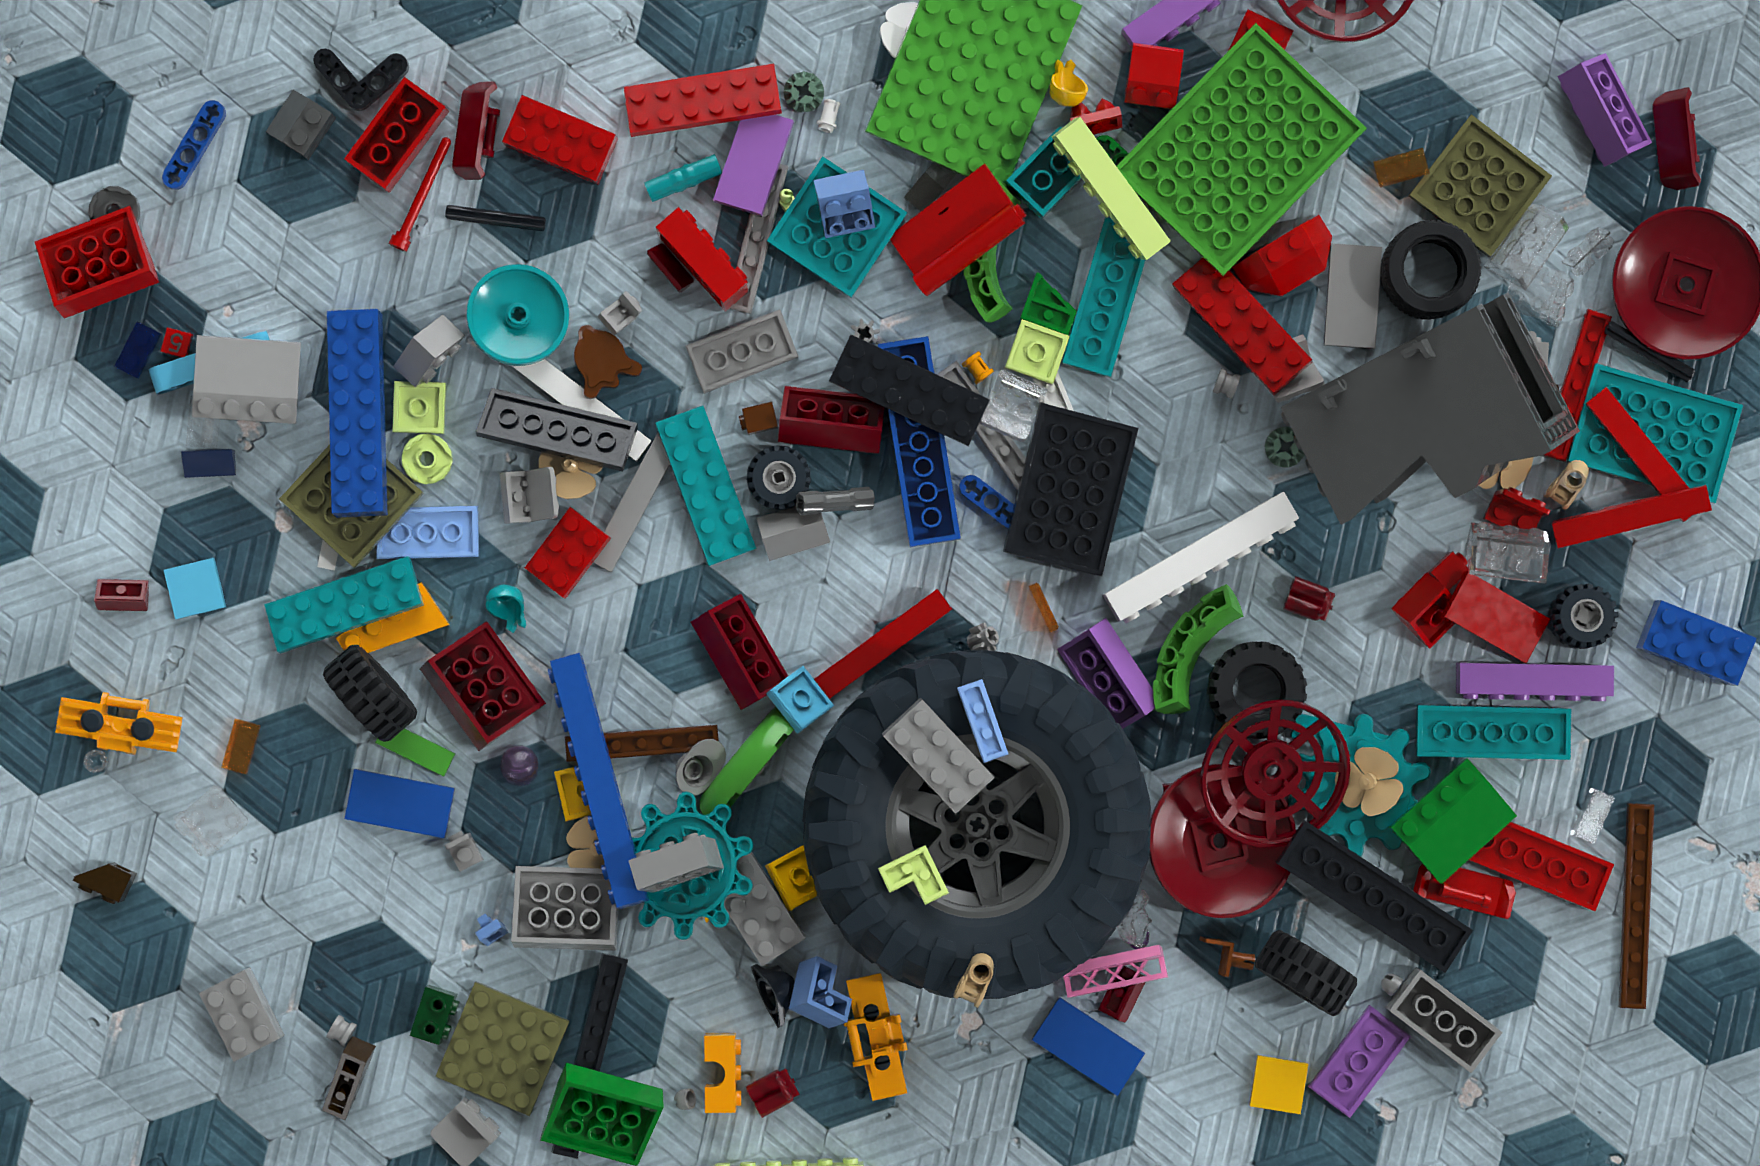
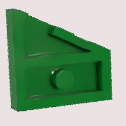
M1036 273L1020 320L1023 319L1069 335L1077 311L1062 298L1055 288L1051 287L1040 273Z

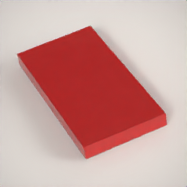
M1469 571L1464 572L1441 615L1527 664L1550 621V618Z

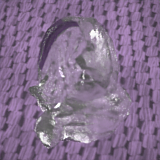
M1141 890L1140 895H1136L1130 911L1122 923L1117 926L1120 938L1133 949L1145 948L1149 943L1150 934L1148 926L1152 920L1148 917L1145 910L1149 900L1145 890Z

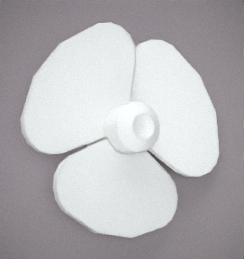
M916 2L899 3L889 8L885 14L887 22L881 25L880 35L883 45L894 58L898 53L918 5Z

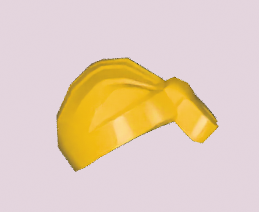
M1057 59L1055 62V73L1050 82L1049 93L1051 98L1059 105L1066 107L1077 106L1082 103L1088 92L1086 83L1073 74L1076 64L1072 60L1067 61L1065 66H1063V62Z

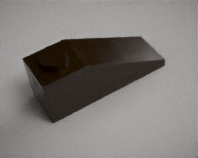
M352 1036L341 1055L322 1111L346 1120L376 1048L375 1045Z

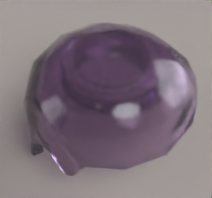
M519 745L512 746L503 753L500 769L503 777L509 784L517 787L526 786L536 779L539 762L532 749Z

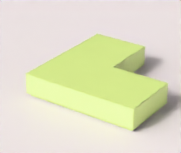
M926 845L878 868L889 893L914 881L925 905L949 894Z

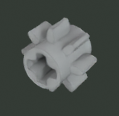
M862 318L858 327L850 326L855 331L853 336L860 338L859 330L865 331V329H869L871 338H865L864 341L878 344V340L874 338V335L880 333V329L873 330L874 321L871 320L869 324H864Z
M982 623L969 629L971 634L967 637V644L971 650L995 651L997 649L995 644L998 643L999 636L993 627H987L986 623Z

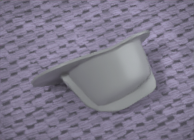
M704 739L695 744L687 754L678 760L676 765V782L682 792H691L694 795L703 793L721 771L726 761V751L719 741Z

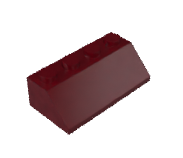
M785 386L779 421L778 442L879 454L885 407L857 394Z
M742 594L708 610L690 622L740 710L766 697V693L788 677Z

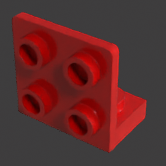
M1512 487L1495 491L1483 519L1520 537L1531 540L1541 517L1548 516L1551 511L1545 508L1546 503L1536 498L1531 500L1522 497L1523 493Z

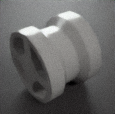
M1221 368L1213 392L1217 394L1220 392L1224 393L1228 398L1232 399L1241 375L1236 373L1233 375L1229 374L1225 369Z
M338 1015L326 1037L330 1040L336 1039L341 1046L345 1047L353 1035L357 1024L353 1022L348 1023L344 1020V1017Z

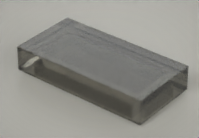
M933 162L905 195L904 199L921 212L938 198L956 174L952 170Z

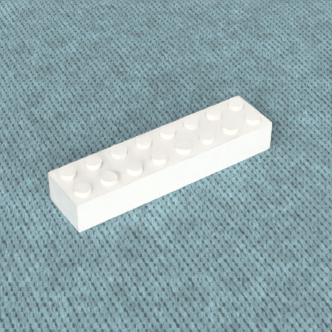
M1285 492L1279 493L1102 596L1117 622L1123 620L1125 623H1128L1140 616L1138 611L1145 607L1147 611L1162 603L1160 598L1168 595L1170 598L1184 591L1185 589L1182 585L1188 582L1191 585L1196 584L1207 577L1205 572L1210 569L1214 573L1229 565L1227 561L1229 558L1234 556L1236 560L1250 553L1249 547L1255 543L1257 547L1262 546L1274 539L1271 534L1276 531L1282 534L1296 526L1294 521L1299 519Z

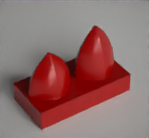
M1102 98L1096 107V111L1093 113L1083 103L1072 106L1070 122L1075 118L1081 117L1093 135L1122 128L1120 107H1115L1108 100Z

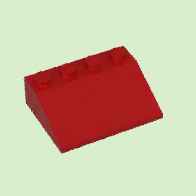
M130 206L35 241L53 305L64 319L159 283L153 260Z

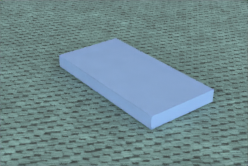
M478 506L411 507L376 545V559H401L407 556L411 559L479 557Z

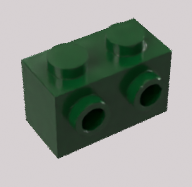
M427 985L410 1036L440 1045L443 1040H447L452 1028L451 1025H448L450 1016L456 1015L460 1001L456 1000L458 994Z

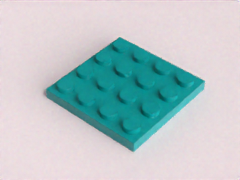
M822 156L766 242L852 298L908 212L869 187L875 228L825 238L814 180L841 175L847 172Z

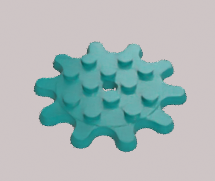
M1360 714L1355 718L1354 732L1349 736H1344L1350 761L1358 767L1354 755L1362 747H1376L1388 752L1398 762L1399 771L1394 777L1387 779L1399 780L1403 785V793L1396 805L1387 812L1374 816L1364 814L1361 810V804L1350 808L1342 801L1337 811L1319 830L1328 836H1340L1345 842V847L1362 857L1365 843L1371 838L1381 840L1389 850H1397L1401 847V840L1391 831L1389 826L1418 801L1412 794L1413 786L1418 782L1427 780L1431 770L1426 763H1409L1404 759L1403 750L1410 741L1409 733L1406 730L1396 729L1388 739H1379L1373 733L1372 718L1367 714ZM1325 727L1317 733L1322 743L1321 749L1324 761L1339 762L1336 742L1329 729ZM1299 753L1302 761H1315L1314 755L1307 756ZM1303 772L1302 775L1306 779L1305 787L1301 790L1303 793L1309 788L1314 772ZM1323 772L1320 786L1311 799L1321 810L1334 792L1336 772ZM1292 795L1287 800L1288 806L1297 801Z
M683 792L678 796L676 810L670 815L663 814L653 804H647L642 808L641 817L646 824V831L642 837H632L636 853L644 850L654 852L660 850L659 845L671 841L677 844L684 841V836L698 833V836L706 835V837L716 839L724 869L654 893L647 892L649 901L644 902L643 909L638 915L639 923L642 926L651 927L659 918L667 916L674 923V934L676 937L686 940L691 937L693 924L699 917H707L715 927H725L730 920L724 906L726 897L732 893L744 896L752 891L753 884L751 879L738 872L737 862L741 857L752 852L754 844L749 837L732 838L727 834L726 825L732 816L731 808L728 805L719 804L710 814L702 815L697 811L694 794Z

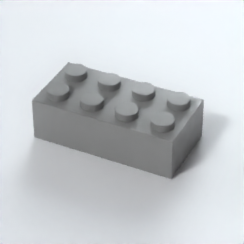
M921 698L882 733L886 740L955 814L995 778Z
M753 852L738 860L737 870L741 875L751 879L753 884L752 891L744 896L736 893L728 895L724 901V906L759 963L763 966L804 940L806 936L791 912L787 910L781 896Z
M1415 967L1385 1007L1470 1073L1474 1071L1503 1033L1417 967Z

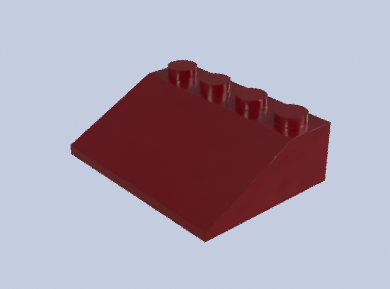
M487 621L427 660L420 668L423 675L478 751L494 742L546 704Z

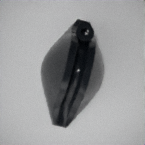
M755 964L751 966V970L758 991L777 1028H780L785 1022L795 980L791 975L783 972L779 965L764 969Z

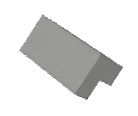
M796 506L756 518L769 561L830 543L822 513L801 516L797 512Z

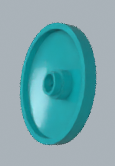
M512 264L492 270L476 284L468 300L467 325L473 341L488 357L506 365L526 366L544 360L560 346L568 329L569 306L562 288L549 274L532 266Z

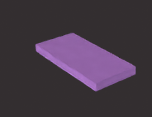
M770 115L740 120L713 198L715 203L755 215H763L794 125L792 119Z
M1368 1005L1308 1087L1350 1118L1411 1036L1372 1006Z

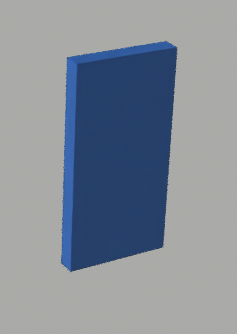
M354 769L344 819L446 838L455 788Z
M1060 996L1032 1037V1041L1116 1096L1119 1095L1145 1055V1052Z

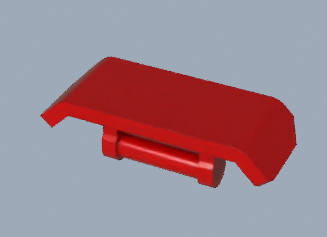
M1423 864L1419 867L1413 890L1423 898L1503 919L1510 918L1516 895L1513 881L1461 867L1445 882L1440 884Z

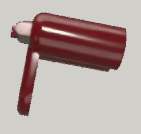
M1295 576L1283 610L1314 621L1319 619L1326 621L1329 610L1332 611V602L1336 595L1325 586Z
M786 1068L781 1071L775 1070L745 1086L762 1118L791 1103L794 1097L799 1095L794 1084L796 1082L794 1078L791 1079Z

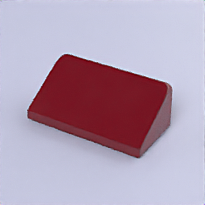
M663 243L647 251L650 259L679 293H682L694 283L691 275Z
M97 579L94 597L97 610L147 611L149 581Z
M1123 966L1118 975L1125 980L1133 978L1137 971ZM1116 977L1113 983L1121 980ZM1146 982L1107 990L1098 1010L1125 1023Z

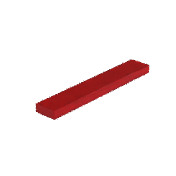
M1587 309L1560 390L1577 425L1595 363H1598L1606 338L1604 330L1612 319V316L1591 309ZM1574 436L1552 451L1544 454V456L1566 462Z
M1607 387L1585 403L1659 495L1689 489L1687 484ZM1691 516L1683 517V518H1679V519H1680L1682 522H1685V521H1686L1687 519H1689Z

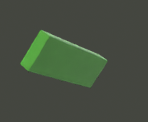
M405 728L391 741L383 742L377 738L375 742L443 777L446 775L456 754Z

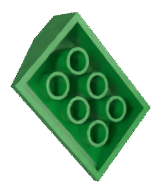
M1466 758L1391 824L1389 828L1433 877L1442 884L1517 815L1481 772Z
M566 1063L557 1082L540 1141L638 1166L664 1108L663 1089Z

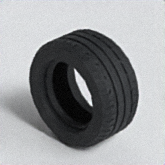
M1425 220L1406 227L1392 239L1385 249L1381 260L1380 279L1382 280L1383 290L1386 292L1387 298L1389 297L1390 302L1395 307L1397 306L1398 310L1417 319L1431 320L1443 318L1454 313L1472 298L1480 282L1482 266H1480L1481 260L1478 249L1468 234L1463 232L1464 230L1446 221ZM1421 243H1434L1444 247L1453 256L1457 265V278L1453 288L1447 294L1440 297H1426L1417 293L1408 284L1404 275V261L1408 252L1414 246Z

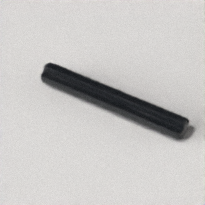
M447 205L445 217L450 220L544 231L546 226V219L539 216Z
M1613 321L1606 325L1605 335L1685 382H1689L1693 378L1695 370L1678 359L1654 352L1633 337L1627 329Z

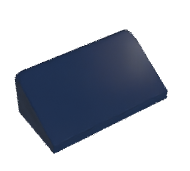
M235 450L181 451L185 478L236 476Z

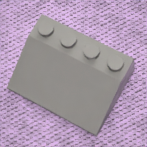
M197 335L192 417L296 424L301 342Z
M516 866L511 937L514 948L616 951L618 908L616 904L612 905L610 902L608 890L611 889L609 879H604L602 869Z

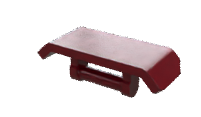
M494 81L478 82L468 86L462 92L452 167L455 173L465 180H481L485 176V172L480 165L481 157L494 158L495 151H493L497 120L500 117L499 109L488 107L490 94L498 88Z
M1689 87L1665 92L1653 102L1660 180L1664 187L1674 190L1697 187L1701 182L1695 163L1700 162V157L1697 154L1694 125L1696 120L1695 114H1690L1689 99L1692 95Z

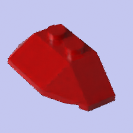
M1320 215L1259 249L1233 266L1232 269L1247 290L1282 297L1325 271L1332 235Z

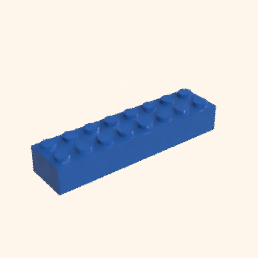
M378 309L327 311L332 514L336 518L387 516L382 314Z
M928 336L878 344L879 348L934 373ZM888 409L910 548L960 540L961 536L944 435Z

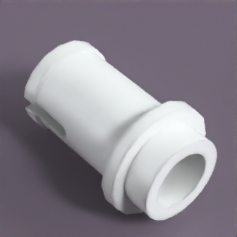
M832 99L824 100L821 118L817 120L818 130L833 133V129L837 127L835 121L840 102Z

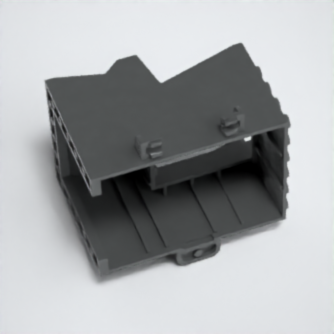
M1509 292L1485 305L1480 304L1281 407L1283 411L1281 416L1284 423L1291 427L1294 432V442L1299 450H1303L1307 458L1305 462L1308 470L1312 474L1315 473L1319 481L1317 484L1318 489L1323 497H1327L1341 525L1352 520L1373 499L1376 504L1385 500L1426 462L1453 497L1457 498L1475 489L1499 471L1507 468L1510 461L1542 456L1580 432Z

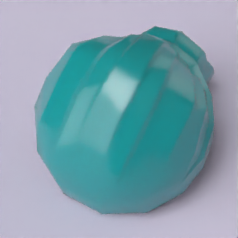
M505 584L493 587L486 596V609L497 618L507 620L506 629L512 633L516 631L517 624L525 628L524 599L520 589Z

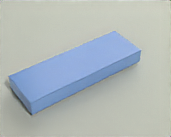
M980 679L958 687L957 689L983 763L1008 755L983 680Z

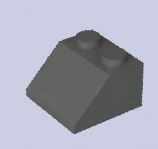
M292 90L266 130V133L309 160L336 117L311 99Z

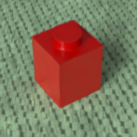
M1453 551L1448 552L1427 573L1443 584L1449 591L1462 578L1465 571H1470L1466 566L1469 562L1459 552L1456 554Z

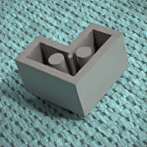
M441 315L411 339L393 367L414 387H417L423 381L427 384L436 375L435 368L438 369L446 361L448 355L453 357L461 349L462 346L459 343L465 335L444 315Z

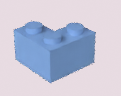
M818 956L799 962L789 1009L827 1028L847 1023L852 999L832 989L837 965Z

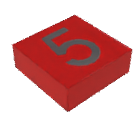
M167 327L160 352L181 358L188 356L193 334Z

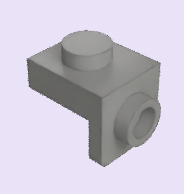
M625 291L617 301L598 315V318L615 336L637 319L642 312V308L637 299Z

